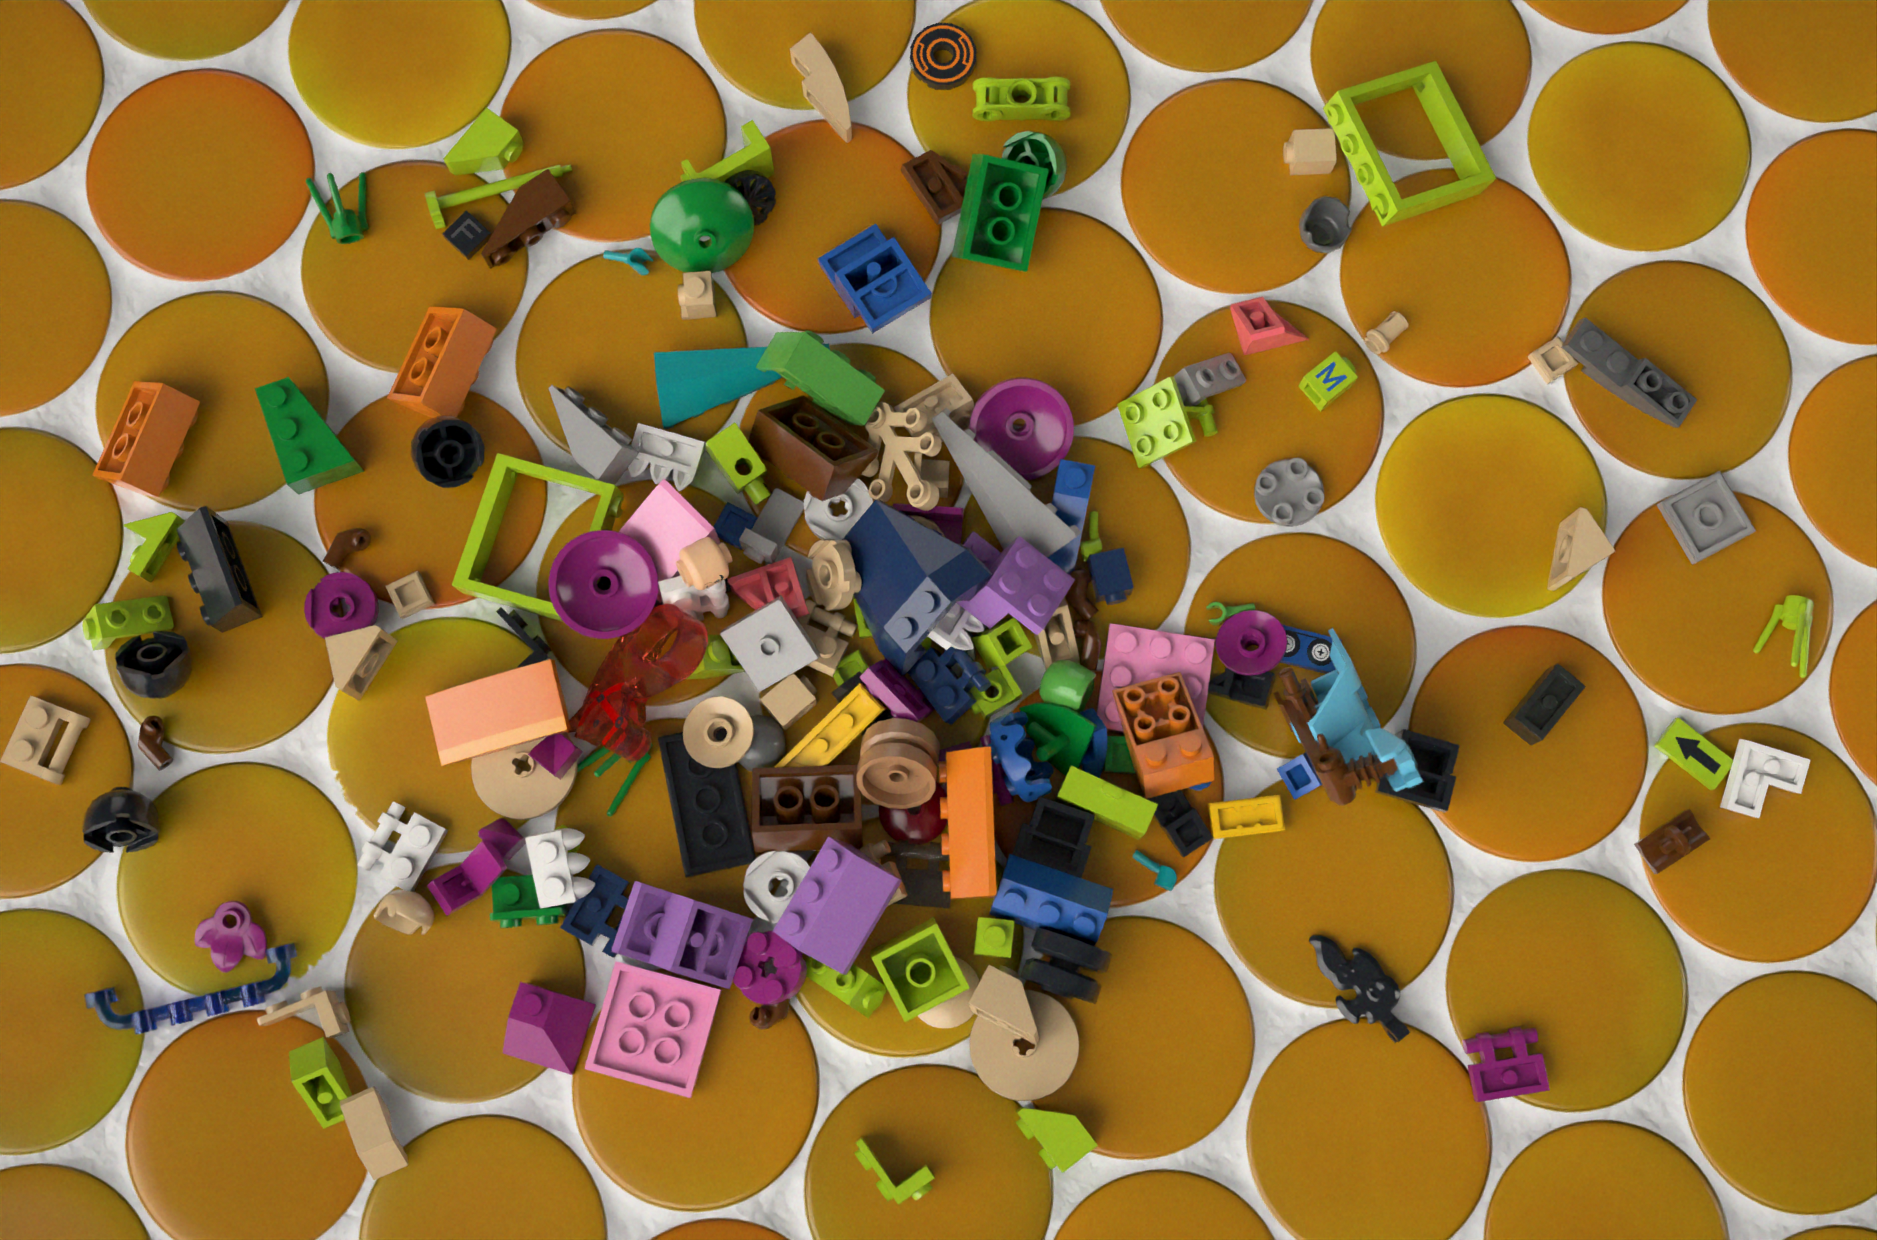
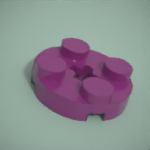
M336 572L326 575L320 579L321 582L314 589L311 588L306 596L304 605L306 620L315 633L324 639L325 637L373 626L378 618L379 603L372 587L351 573ZM342 599H345L346 604L351 606L350 611L346 612L344 617H340L337 612H333V607L338 606Z
M773 931L755 932L748 937L744 944L733 982L751 1001L764 1005H776L785 999H791L799 992L806 977V960H803L801 951L797 950ZM771 958H774L773 965L777 967V972L775 974L769 973L766 977L764 965Z

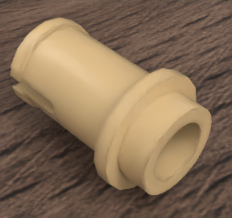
M1391 312L1375 330L1370 329L1367 332V337L1364 339L1365 345L1375 354L1388 351L1389 344L1402 331L1408 328L1407 320L1400 313Z

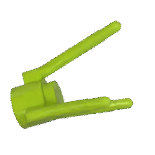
M1789 595L1786 596L1784 605H1775L1773 615L1754 646L1753 652L1759 653L1778 621L1782 619V625L1785 628L1795 630L1791 665L1797 666L1800 656L1799 676L1805 678L1807 675L1814 602L1806 597Z

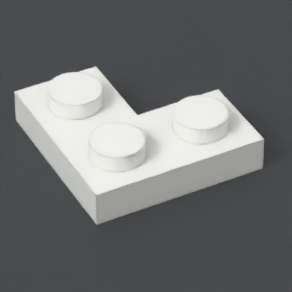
M1739 739L1720 807L1759 818L1768 785L1801 794L1811 760L1749 740Z

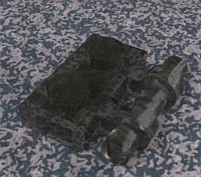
M898 839V842H888L891 853L885 856L896 857V867L908 896L893 904L950 909V892H943L942 871H939V861H949V855H942L941 843L930 842V845L909 844V840ZM907 858L929 860L928 870L906 868Z

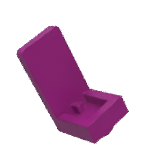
M485 839L476 846L460 866L433 879L427 887L448 916L482 897L507 869L501 852L492 845L489 839Z

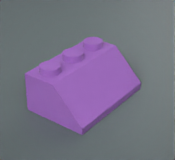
M828 836L773 932L797 950L841 974L847 975L902 880L851 844Z

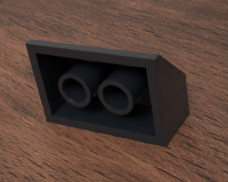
M207 506L199 508L177 529L181 541H178L176 545L182 559L185 562H189L192 573L188 574L189 582L194 592L201 595L204 605L200 606V612L205 623L223 633L263 616L228 521Z

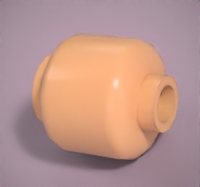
M703 537L683 547L679 552V560L675 561L687 587L694 586L698 590H705L728 577V563L733 560L723 542L717 544L711 537Z

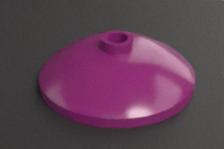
M1018 377L995 384L979 398L970 416L969 429L976 434L973 440L986 452L993 450L1025 480H1032L1049 473L1059 465L1060 459L1065 458L1073 440L1074 422L1066 400L1055 388L1038 379ZM1022 418L1025 420V424L1021 428L1013 427L1014 420Z
M591 531L574 538L558 553L550 570L549 594L555 611L571 629L592 638H615L633 631L649 616L657 599L658 575L649 553L633 538L616 531ZM602 576H606L611 580V586L606 590L600 589L597 585V580Z

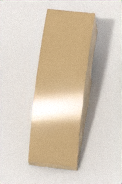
M810 32L790 48L791 62L805 77L802 81L803 96L843 140L848 143L852 140V128L844 87L826 51Z

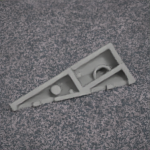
M947 408L932 418L1003 550L1020 536L1044 556L1049 557L1081 533L1078 527L1075 525L1068 527L1055 515L1058 510L1051 503L1044 505L1030 491L1032 486L993 450L986 452L973 440L976 434L970 429L963 431L949 417L951 412Z

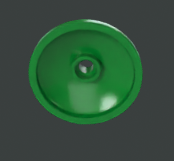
M711 178L690 179L673 186L657 201L650 217V235L656 252L668 265L685 273L702 271L715 273L728 268L737 262L747 251L754 233V219L745 197L733 186ZM702 236L710 237L707 241L699 240Z

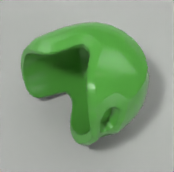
M1066 659L1054 661L1047 668L1041 679L1039 687L1040 697L1044 703L1062 705L1080 714L1094 690L1096 673L1074 661Z

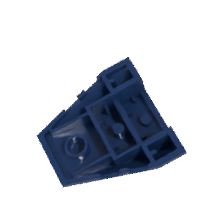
M876 499L842 540H847L850 543L855 571L860 574L862 580L861 590L853 595L879 651L902 676L926 652L921 643L958 601L971 600L993 574L969 548L952 542L943 537L940 532L921 525L909 515Z

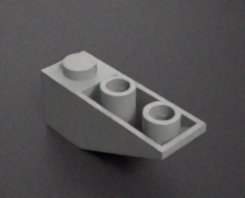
M551 385L549 392L573 459L596 480L615 485L639 453L629 444L632 439L622 430L616 427L613 429L606 424L608 418L594 407L588 408L582 403L585 398L579 392L569 386L564 390Z

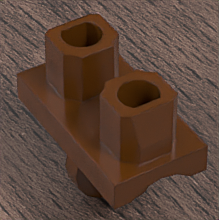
M1686 809L1634 845L1655 875L1710 840V837L1699 826L1692 811Z

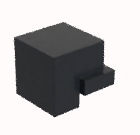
M1405 729L1396 733L1395 736L1404 740L1410 747L1423 782L1411 788L1406 787L1400 791H1394L1384 774L1383 777H1380L1381 783L1377 784L1375 793L1437 811L1447 812L1456 776L1449 774L1453 773L1460 745Z
M1039 797L1029 825L1023 823L1012 855L1082 878L1092 846L1086 845L1095 815Z

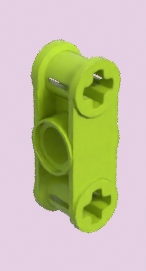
M985 77L976 79L973 82V90L976 92V107L973 108L972 116L980 121L1065 120L1071 115V109L1067 106V91L1071 88L1070 80L1063 77L1034 79H997ZM1023 95L1030 100L1026 103H1017L1014 101V98ZM1054 96H1057V102H1054Z

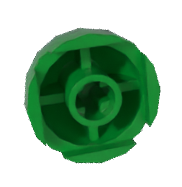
M1035 131L1016 133L1005 142L1003 147L1006 148L1003 151L1002 159L1049 169L1043 199L1050 197L1059 190L1067 172L1066 155L1060 143L1047 134Z

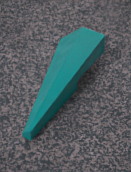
M829 343L822 344L830 350ZM767 347L654 352L656 384L663 428L670 429L681 421L690 417H698L704 411L723 403L728 404L774 384L776 380L782 378L783 376L775 371L767 370L764 373L756 368Z

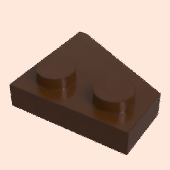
M932 150L902 164V174L936 225L961 213L968 172L956 165L947 163L945 158Z

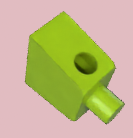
M735 422L706 442L705 451L737 494L745 490L755 505L760 504L773 494L762 479L767 473L765 465ZM746 464L751 472L747 475H740L736 470V466Z

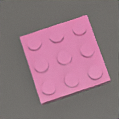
M1110 623L1096 712L1107 727V731L1124 734L1112 690L1181 672L1203 728L1215 640Z
M615 961L584 1069L692 1098L722 990Z

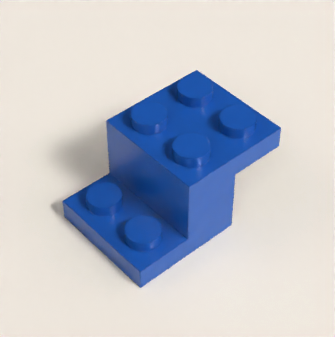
M877 224L872 225L818 258L819 265L853 317L861 316L872 334L932 298L931 291L896 239L893 237L887 241Z

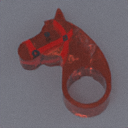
M662 604L653 608L640 626L620 636L610 649L589 686L582 707L569 720L571 730L566 732H576L574 737L583 739L596 747L603 744L606 749L628 761L640 760L650 749L652 741L650 732L644 729L646 702L650 697L683 681L696 670L707 649L708 633L705 625L674 604ZM678 630L671 648L664 656L658 659L666 641Z

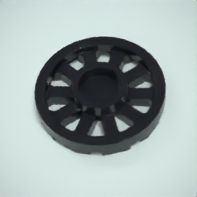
M745 170L732 175L724 181L736 188L745 197L753 214L754 226H759L768 218L767 215L770 211H773L776 203V191L764 174L754 170ZM741 181V185L737 187V182Z

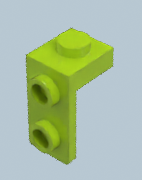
M166 596L95 604L82 623L84 637L86 640H91L93 650L107 649L115 638L151 634L155 631H171L174 627Z
M810 956L806 959V976L868 1019L873 1011L882 1003L883 996L888 990L887 987L855 964H852L847 975H844Z
M863 1137L855 1142L859 1149L854 1154L866 1171L872 1167L877 1173L880 1180L875 1184L888 1202L894 1198L899 1205L910 1196L916 1201L933 1188L929 1182L935 1176L927 1164L895 1185Z

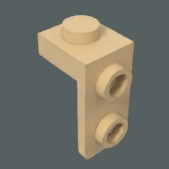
M316 987L301 993V1001L288 1005L287 1001L265 1008L266 1015L257 1018L259 1026H269L316 1007L327 1038L338 1037L350 1032L347 1023L350 1022V1014L345 1003L338 1001L335 991H323L322 987Z

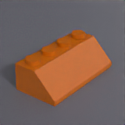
M991 747L949 751L945 755L946 761H939V783H946L947 797H940L941 819H948V833L941 834L942 855H949V870H942L943 892H950V900L994 898L997 894Z

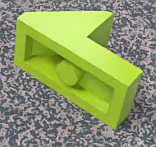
M169 512L124 524V527L146 539L143 545H139L133 551L130 558L131 564L127 569L151 583L179 539L177 529L185 520L177 514Z

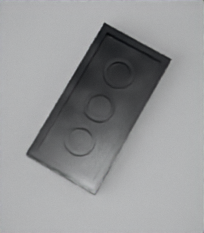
M724 728L719 729L716 733L718 741L724 740L727 736V731ZM683 732L658 737L685 877L690 878L751 864L756 859L737 763L725 768L706 767L694 760L688 753L683 741Z

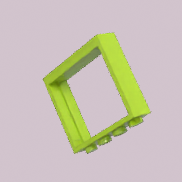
M1436 61L1339 90L1323 107L1328 123L1332 126L1339 139L1341 149L1347 155L1356 173V179L1362 185L1371 203V208L1375 211L1382 227L1478 195L1496 179ZM1413 87L1460 180L1401 199L1354 105Z
M497 453L452 586L463 594L564 622L555 611L551 602L481 583L517 475L520 473L601 495L589 532L597 530L612 531L616 518H620L623 513L621 506L624 494L613 484Z

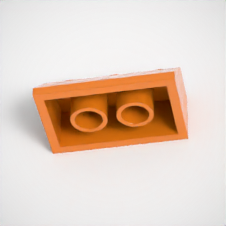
M429 306L387 399L431 418L437 416L458 417L464 409V400L470 387L479 376L478 369L482 360L492 348L493 336L497 328L466 309Z
M134 381L92 476L142 495L159 497L160 493L167 488L170 482L169 472L174 461L181 456L184 450L183 440L187 431L197 421V409L200 401L164 383Z

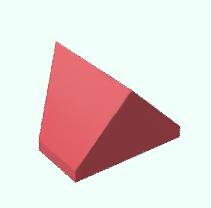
M1264 297L1230 304L1244 355L1309 340V338L1272 310Z

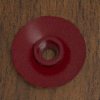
M936 782L935 792L930 800L920 805L921 811L919 814L911 815L907 809L887 808L879 805L880 822L887 834L902 844L916 846L929 843L937 838L947 825L948 819H941L940 797H947V795Z

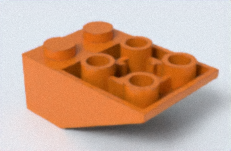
M1181 672L1112 690L1134 770L1145 799L1214 781V755Z

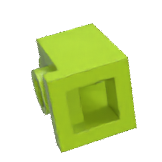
M1006 665L999 666L985 675L991 682V686L998 689L999 694L995 698H989L985 691L980 692L976 686L969 690L977 701L970 707L974 715L981 713L985 720L1021 699L1023 693Z

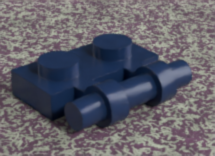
M931 647L907 673L944 722L952 725L977 702L969 690L976 686L980 692H984L991 686V682L985 676L986 670L979 662L973 661L967 653L968 650L950 647L947 650L945 649V652L941 655L938 650ZM956 663L963 669L960 678L952 669Z
M597 864L589 877V880L595 883L594 888L589 894L578 899L573 904L560 928L591 946H594L599 935L602 934L609 938L602 952L615 958L617 953L611 950L621 920L615 929L606 923L617 905L626 909L629 899L623 896L630 882Z

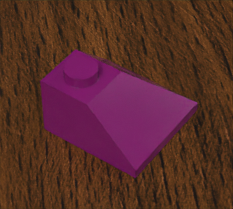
M520 982L508 1016L503 1054L573 1075L596 1004L530 983Z

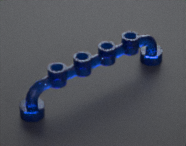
M295 943L265 950L268 964L276 963L274 976L266 980L126 1015H117L112 1011L110 1003L117 1002L115 987L84 994L87 1009L95 1007L99 1020L107 1027L116 1030L134 1028L135 1035L157 1030L156 1022L170 1019L171 1026L193 1021L192 1013L206 1010L207 1017L229 1012L230 1003L242 1001L244 1008L265 1003L264 995L281 989L287 983L291 974L290 958L298 957Z

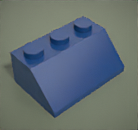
M1009 854L996 892L997 896L994 897L989 915L1015 921V924L1033 930L1040 928L1095 946L1109 912L1113 889Z

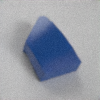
M1090 708L1080 712V714L1096 724L1097 727L1081 765L1083 771L1100 778L1107 752V727L1095 710Z

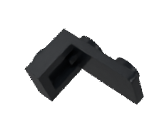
M502 607L496 611L534 651L516 668L550 659L547 654L552 649L538 634L531 639L523 630L528 624L514 609L509 614Z

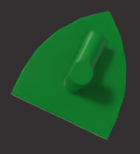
M1036 702L1020 707V712H1025L1028 717L1025 728L1027 734L1034 740L1037 747L1036 755L1041 761L1047 760L1064 775H1067L1071 766L1079 769L1097 725L1078 712L1055 703Z

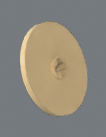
M567 732L560 733L570 742L573 743L571 737ZM543 737L540 740L513 746L507 750L472 758V780L481 800L496 813L518 820L534 819L554 810L568 796L576 779L578 760H576L561 780L528 755L536 745L546 738ZM528 759V763L532 765L529 772L523 771L520 774L521 769L517 767L518 762Z
M1024 990L1039 1034V1040L1037 1044H1034V1050H1027L1026 1055L1019 1054V1048L1014 1046V1042L1021 1041L1022 1037L977 1016L970 1034V1055L978 1076L992 1091L1000 1096L1016 1101H1033L1051 1095L1061 1088L1071 1076L1078 1058L1079 1039L1073 1019L1059 1002L1046 994Z

